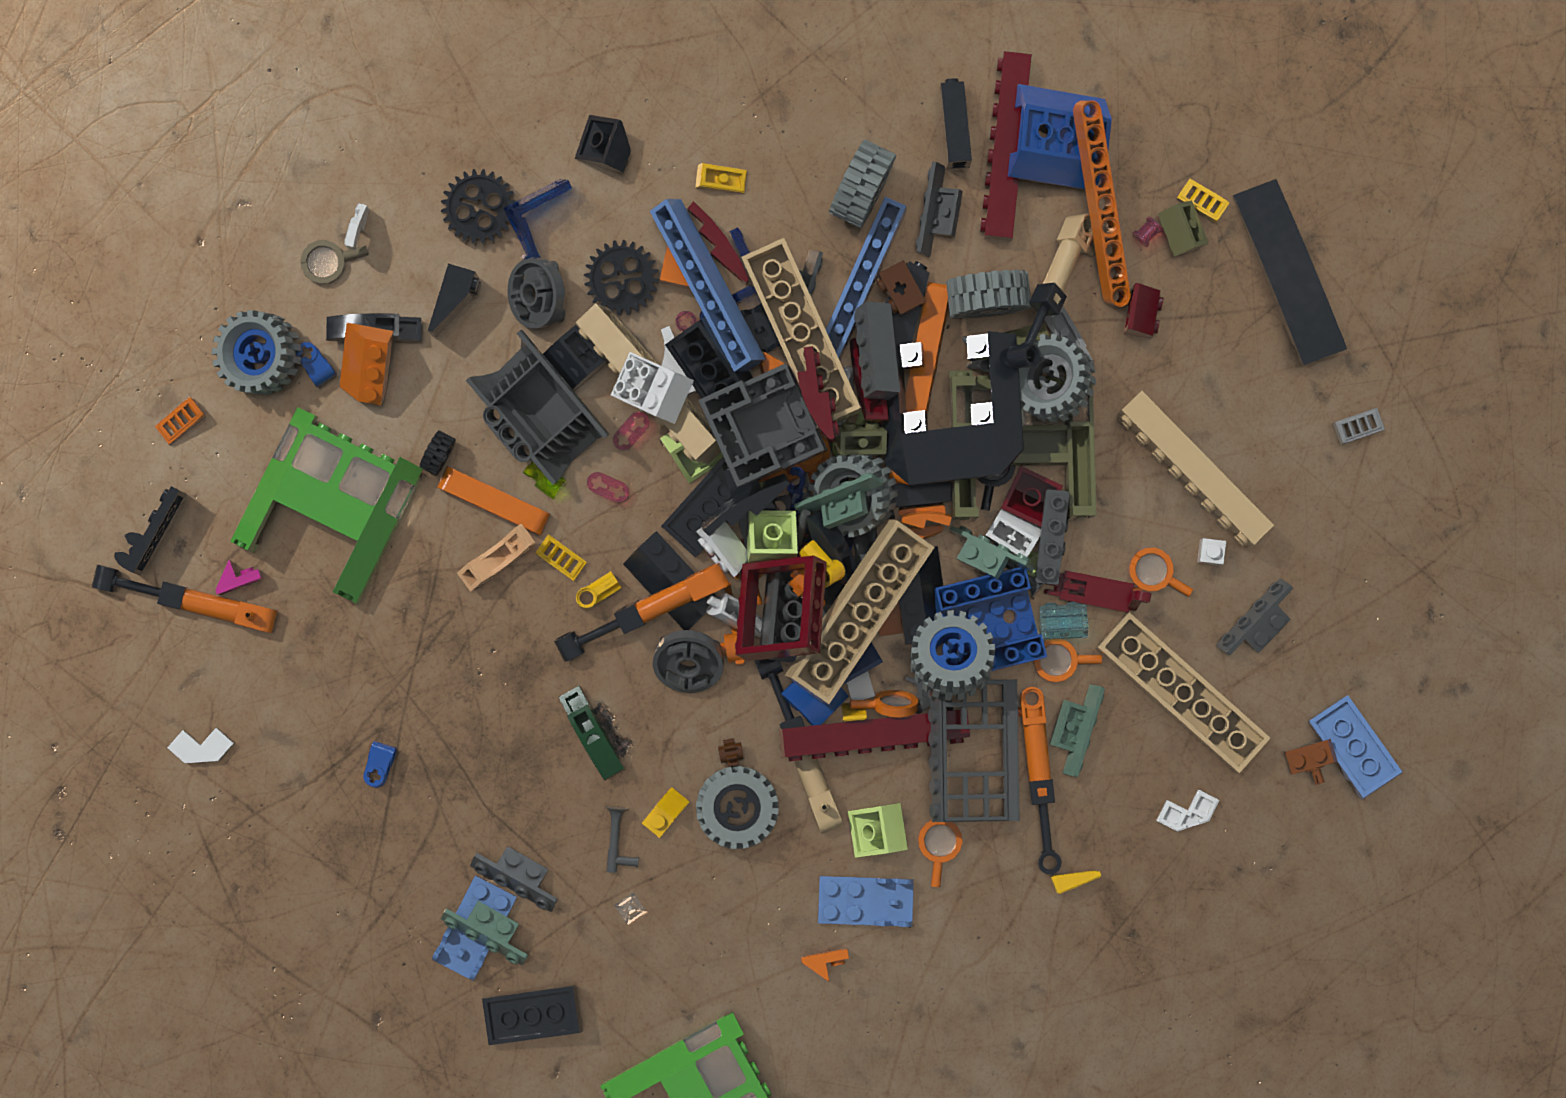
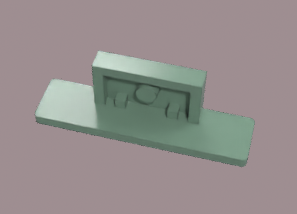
M866 473L853 481L843 482L840 486L833 489L823 490L821 494L806 497L801 502L794 504V508L799 512L808 510L811 514L822 510L823 525L831 529L868 514L865 492L882 486L883 480L871 473Z
M951 526L949 529L957 537L966 541L956 559L997 580L1008 561L1030 572H1033L1035 569L1029 563L1030 559L1025 555L1018 553L1015 556L1010 553L1011 550L1002 544L994 546L991 544L992 541L983 535L975 537L972 535L973 532L964 526H960V528Z
M1090 684L1083 706L1063 700L1050 743L1052 746L1069 751L1063 774L1078 777L1079 772L1083 768V759L1090 745V737L1093 727L1097 722L1099 707L1104 699V687Z
M477 901L467 920L449 909H445L441 920L444 921L446 926L451 929L457 928L464 932L468 939L472 941L478 940L485 944L489 951L499 952L506 956L505 958L512 964H524L528 955L508 944L519 925L517 922L480 901Z

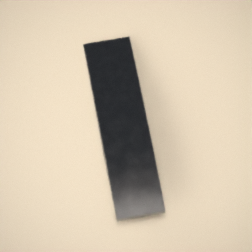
M1277 179L1233 195L1282 324L1286 327L1302 366L1346 350L1345 341Z

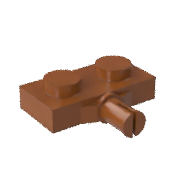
M1331 739L1285 752L1292 775L1303 771L1312 772L1315 785L1325 782L1321 768L1337 762Z

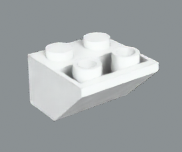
M1001 509L985 537L996 545L1002 544L1011 550L1010 553L1015 556L1021 553L1028 557L1040 537L1041 527Z
M726 521L710 537L701 527L696 531L701 537L697 541L705 551L713 556L711 559L715 564L720 563L725 574L729 572L735 577L742 569V564H745L748 560L745 546Z

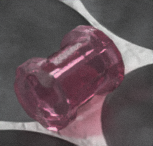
M1150 216L1146 218L1147 222L1138 231L1135 230L1133 232L1134 237L1145 247L1149 246V241L1157 233L1163 232V228Z

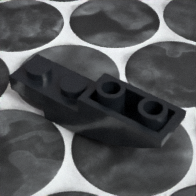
M392 313L347 314L326 317V341H345L346 324L353 323L393 331L392 341L421 342L420 317H400L399 314Z
M821 510L806 520L812 541L814 540L831 560L840 561L845 568L844 577L832 584L834 595L837 598L857 569V564L850 547L838 527L836 526L831 529L824 527Z

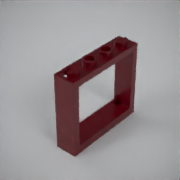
M812 555L742 564L735 655L745 660L753 661L820 654L826 561ZM805 569L800 640L754 646L759 574Z

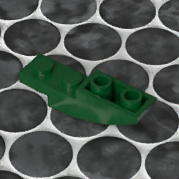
M577 686L561 695L559 699L568 714L567 717L602 778L607 780L625 770L582 688Z

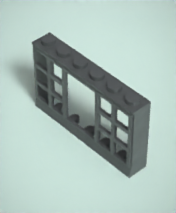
M1017 679L986 680L985 686L981 689L982 702H967V692L961 702H946L945 694L940 693L939 698L932 696L933 690L931 688L928 690V697L930 698L928 719L931 723V732L928 737L929 745L931 746V756L929 758L931 780L929 790L932 794L929 812L932 822L1020 821ZM987 685H1002V702H987ZM946 707H961V725H946ZM967 707H982V724H967ZM987 707H1002L1003 724H988ZM946 729H1003V771L947 772ZM983 776V794H968V777ZM989 776H1003L1004 794H989ZM947 777H962L961 795H947ZM948 799H963V817H948ZM968 799H983L982 817H969ZM989 799H1004V816H989Z

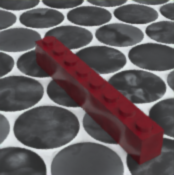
M1004 51L1003 57H998L997 71L1001 72L1000 81L996 80L994 91V94H998V104L993 103L992 117H996V124L991 126L990 140H994L993 149L988 150L987 163H991V172H986L985 186H989L988 195L983 197L982 209H987L986 218H981L980 232H984V239L1012 241L1019 179L1008 177L1009 159L1011 153L1017 152L1022 109L1015 108L1017 85L1029 86L1032 54Z
M961 710L946 711V725H961ZM967 711V724H969L968 711ZM928 713L900 718L888 717L779 729L782 758L788 757V761L791 762L803 760V755H811L812 759L826 758L825 753L834 752L835 757L849 755V750H858V754L872 753V748L881 747V752L895 750V745L903 744L904 749L918 748V743L927 742L928 747L930 746L928 737L931 732V723L928 719ZM946 729L947 740L950 739V744L964 743V738L970 737V729Z

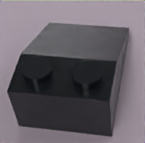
M448 263L428 328V332L433 337H437L471 302L474 294L478 295L481 282L475 271Z

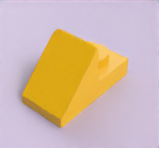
M671 787L644 819L642 824L660 838L687 806L689 801Z

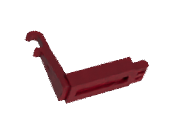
M1066 570L1064 573H1060L1057 585L1045 584L1054 586V590L1044 589L1043 593L1057 596L1062 601L1129 613V610L1136 611L1141 602H1150L1152 593L1142 591L1141 588L1134 587L1133 583Z

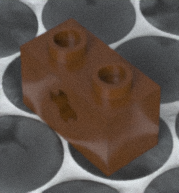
M904 260L878 274L879 280H877V284L882 293L887 292L890 298L887 302L891 304L893 314L898 313L901 317L925 304L926 301ZM897 284L900 287H905L903 295L899 292H894Z

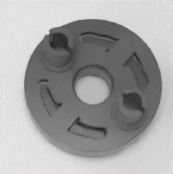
M528 258L520 261L510 274L507 289L509 305L515 318L525 327L533 329L545 328L555 322H562L565 319V311L563 309L565 291L557 262L548 261L544 258ZM533 288L535 289V292H536L535 299H534V296H533Z
M692 630L676 631L661 637L655 647L653 670L657 678L673 690L685 693L704 691L717 683L723 672L724 656L720 642L704 633ZM684 660L693 661L696 665L685 666L680 662Z

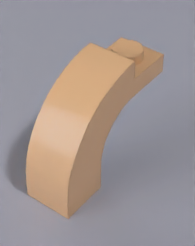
M520 524L492 548L467 563L457 574L471 592L519 559L530 549L535 541L524 526Z

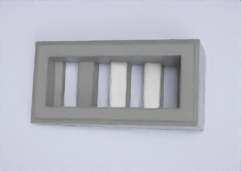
M1377 408L1333 423L1340 445L1385 430ZM1369 415H1373L1377 427L1374 429L1369 420ZM1361 418H1364L1368 431L1364 432L1360 421ZM1353 421H1355L1357 424L1358 430L1360 432L1359 434L1355 433L1354 427L1352 425ZM1344 424L1348 425L1351 434L1350 437H1347L1346 431L1343 426Z

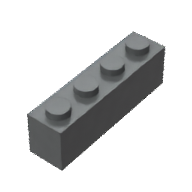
M866 301L855 309L854 320L857 325L856 341L859 345L860 354L859 366L862 373L861 387L864 392V398L890 400L900 393L891 304Z

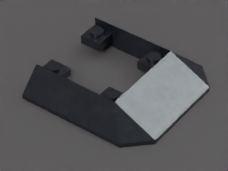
M987 331L988 334L967 336L968 360L989 359L992 402L971 405L972 425L928 430L927 412L925 410L906 412L904 370L924 367L923 344L921 342L902 345L895 343L900 393L887 400L888 420L883 421V428L887 431L885 465L910 486L1003 475L1024 450L1019 368L1010 367L1007 361L1009 347L1017 345L1016 334Z

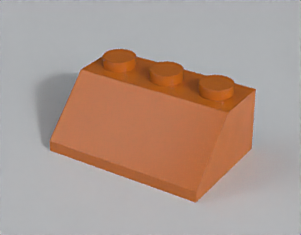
M353 323L346 324L340 388L357 401L376 405L382 404L387 390L393 331Z

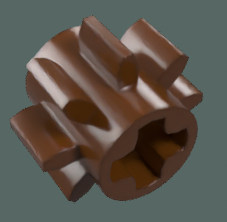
M734 738L723 740L724 745L718 746L721 764L727 763L728 767L738 766V760L744 759L741 742L735 743Z

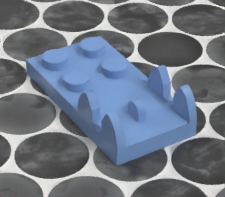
M1348 695L1309 721V724L1321 741L1331 739L1337 763L1344 777L1354 786V790L1360 799H1365L1402 774V770Z
M475 875L456 914L467 920L477 901H480L507 917L517 896ZM448 927L439 947L433 954L432 960L475 981L489 950L485 947V944L478 940L472 941L468 939L464 932L457 928L451 929Z
M820 876L818 923L912 927L914 879Z

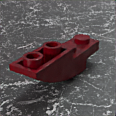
M813 346L803 347L806 371L797 372L803 399L810 415L821 432L830 442H836L835 435H839L838 422L833 421L832 412H836L835 398H830L829 392L820 393L819 391L824 389L822 375H817V366H821L819 352H814Z

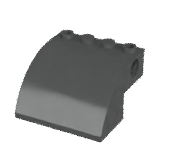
M786 363L746 382L741 380L699 399V403L737 487L761 480L828 451L818 427L809 413L792 369Z

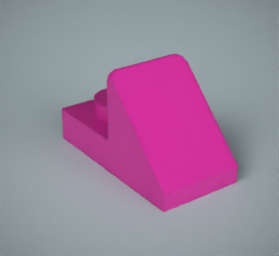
M229 560L215 589L217 595H223L263 580L264 577L261 570H254V567H250L240 571L241 576H238L233 561Z

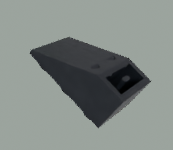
M577 325L573 326L543 353L573 391L607 364L604 357L602 358L594 350L593 344L579 333Z

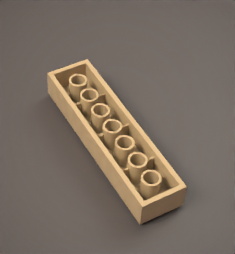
M785 238L742 256L744 265L798 385L797 372L806 371L803 347L813 346L814 352H819L821 366H817V375H822L824 389L819 391L820 393L829 392L830 398H835L836 412H832L833 421L840 422L862 412Z
M595 303L576 321L580 327L579 333L586 340L590 339L595 344L594 350L602 358L605 356L610 361L608 366L617 375L621 373L629 352L658 364L609 308ZM687 397L675 424L653 415V418L661 426L665 425L670 430L668 435L676 443L680 442L685 447L683 452L690 460L693 461L695 459L698 463L709 464L721 453L708 420Z
M1143 391L1118 413L1120 417L1119 422L1127 430L1131 428L1137 434L1135 438L1144 447L1148 445L1153 450L1151 454L1159 463L1164 461L1168 465V472L1176 480L1180 478L1186 484L1184 488L1193 497L1197 495L1202 500L1200 504L1208 513L1214 512L1219 517L1217 522L1225 530L1230 529L1235 534L1233 538L1242 547L1246 545L1248 548L1255 545L1274 526Z
M889 520L823 617L820 654L797 656L784 676L819 701L830 704L934 547L899 521Z
M1130 612L1120 620L1096 647L1099 652L1235 773H1240L1269 741L1270 737Z

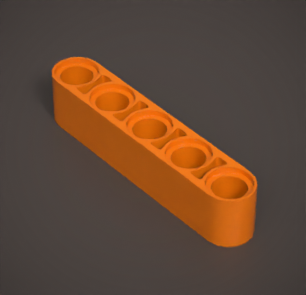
M448 466L437 488L516 525L522 524L525 529L538 535L542 534L550 517L549 513Z

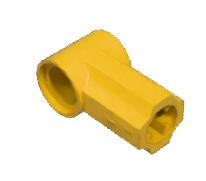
M814 540L809 542L799 552L801 557L814 555L827 562L825 587L844 577L845 568L843 564L838 560H831Z
M610 571L587 587L581 588L576 594V603L580 609L591 610L595 605L622 588ZM584 593H589L593 596V601L588 605L580 602V597Z

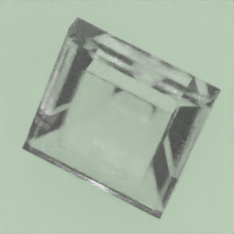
M634 892L614 905L627 925L647 912Z

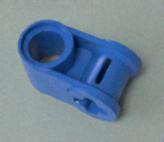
M309 342L301 343L302 351H296V355L301 357V364L317 388L337 375L315 345ZM306 348L309 350L313 349L310 359L302 357L305 355L303 350Z
M373 741L363 775L367 785L379 788L386 783L396 756L397 747ZM377 770V774L380 775L381 778L380 780H375V782L373 783V779L370 778V774H375Z

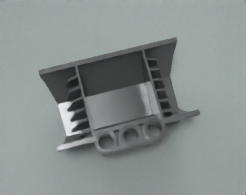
M520 330L516 334L521 338V349L499 371L482 376H472L466 382L487 405V408L483 411V420L513 457L519 462L532 460L553 485L581 452L596 439L606 438L610 434L526 333ZM494 409L499 412L500 419L494 416ZM509 427L514 430L515 437L509 434ZM524 445L529 448V455L524 452Z

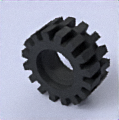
M438 430L427 446L428 448L424 452L419 467L437 476L445 465L456 439Z

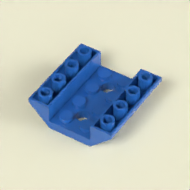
M1018 84L1015 108L1022 109L1017 152L1010 154L1008 177L1085 190L1073 108L1081 100L1096 101L1100 105L1107 148L1109 150L1112 118L1106 100ZM1088 105L1084 109L1086 117L1090 114ZM1040 125L1045 126L1048 130L1045 138L1039 135L1038 129ZM1090 129L1088 134L1092 139L1094 136V132L1092 129ZM1096 152L1092 154L1093 163L1097 161ZM1099 175L1095 179L1097 186L1101 179Z
M1017 567L1002 571L998 580L985 575L935 588L936 613L941 612L942 616L945 617L949 610H954V616H959L960 611L966 612L967 619L970 620L973 615L978 618V626L982 623L987 626L986 634L991 632L993 636L992 644H995L994 662L991 671L1047 657L1042 634H1038L1027 590L1031 589L1026 569ZM1007 610H1012L1015 614V619L1012 623H1006L1003 619V615ZM964 651L963 660L961 663L958 661V665L964 663L969 658L968 651Z

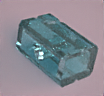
M1069 602L1067 605L1046 603L1043 606H1039V626L1043 640L1087 638V605Z

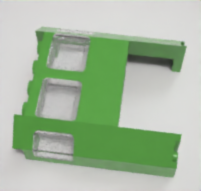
M297 407L230 542L255 553L258 547L256 541L277 501L357 541L333 593L359 605L421 481L419 476L423 469L402 457H399L396 465H394V459L381 454L378 457L372 454L374 449L362 443L358 447L351 443L352 438L342 433L337 437L330 433L331 428L321 423L315 426L318 419L316 415Z
M733 1012L727 1016L724 1015L600 1085L601 1089L605 1091L603 1093L606 1098H631L660 1081L670 1098H769L772 1095L766 1082L761 1084L757 1075L760 1074V1071L755 1062L750 1063L746 1054L749 1051L744 1042L737 1041V1038L744 1035V1032Z

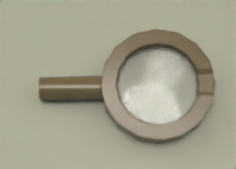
M317 240L304 249L301 256V268L305 276L312 282L320 285L331 284L343 274L346 260L369 254L368 249L365 245L356 248V250L351 249L342 252L333 242Z

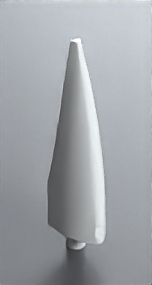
M727 593L717 598L712 595L709 596L707 599V604H709L707 613L737 628L739 600ZM756 614L754 636L761 638L762 618Z

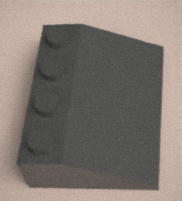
M793 571L767 573L760 645L800 640L803 598L801 596L798 597L792 591L793 588L788 585L793 579L790 576ZM832 585L825 587L824 600L826 603L823 607V617L836 600ZM797 656L772 658L770 660L794 662Z

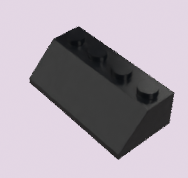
M705 317L665 344L686 377L694 380L692 385L701 398L741 380L746 382L753 378L749 371H733Z
M657 531L623 563L651 595L677 584L695 573ZM712 593L695 602L693 600L668 612V614L683 630H690L707 614L709 606L707 604L708 597L712 595L717 598V596Z
M933 546L934 549L899 599L905 645L912 644L913 637L916 636V630L920 625L924 626V620L930 617L934 621L936 614L935 588L943 586L938 546Z

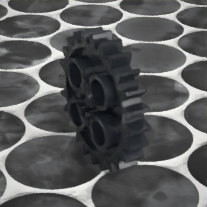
M473 169L472 176H468L464 171V179L461 180L455 176L457 184L448 183L452 189L451 192H443L448 197V199L441 200V203L447 206V208L441 210V213L448 214L443 221L444 223L451 222L448 230L457 229L455 237L458 238L463 234V242L465 243L469 237L473 245L476 244L477 239H480L482 244L485 245L486 238H489L493 243V235L496 234L502 238L503 236L500 231L502 229L509 231L506 223H514V220L509 217L511 214L517 213L516 210L511 208V206L517 204L516 200L509 199L514 195V192H506L510 185L508 183L501 185L503 181L502 176L495 180V173L493 171L489 176H486L485 169H482L480 175H477V172ZM477 187L479 189L477 196H467L468 188ZM496 195L500 197L498 205L490 206L488 204V199L491 196ZM460 198H464L476 205L482 202L485 209L495 211L498 215H491L482 209L476 212L474 206L460 202ZM461 208L469 209L470 213L467 218L461 219L457 216ZM482 217L491 218V224L488 227L483 228L479 226V220Z
M614 240L612 248L605 243L604 252L597 248L596 251L599 256H590L594 263L593 265L586 264V267L591 271L584 274L585 277L590 278V281L584 285L591 286L592 288L587 294H595L596 296L592 302L597 303L601 301V305L604 307L609 306L608 308L612 312L614 309H617V315L620 316L623 309H625L627 315H631V308L639 312V304L647 307L645 299H654L650 292L658 291L653 286V283L660 281V279L654 278V274L658 273L659 270L652 269L656 260H648L651 253L642 254L643 246L636 250V242H632L627 247L626 240L622 241L621 246ZM630 257L637 261V266L632 271H629L625 266L626 260ZM606 262H611L614 266V271L610 275H606L602 270ZM621 271L626 275L637 272L642 273L640 277L625 279L624 284L621 281L602 283V279L620 276ZM634 280L641 283V290L636 294L630 291V284ZM610 285L618 287L619 293L615 298H610L607 294V289Z

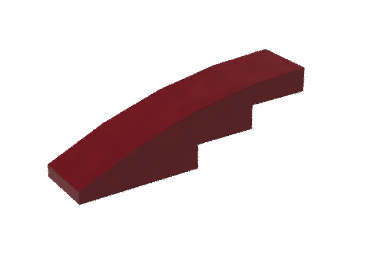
M693 201L687 209L692 216L703 224L699 234L715 247L710 252L711 256L743 284L747 285L749 278L727 237L715 222Z
M852 338L849 341L852 368L864 420L887 421V400L864 398V392L861 387L862 373L859 366V345L856 338Z

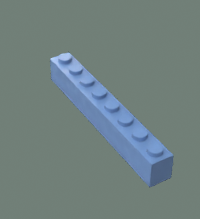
M884 197L826 328V332L839 360H841L856 326L854 320L855 309L867 301L907 211L906 205Z
M665 199L650 210V213L733 371H749L764 361L765 357L682 200Z

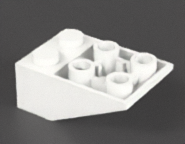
M629 352L611 396L675 424L694 380Z

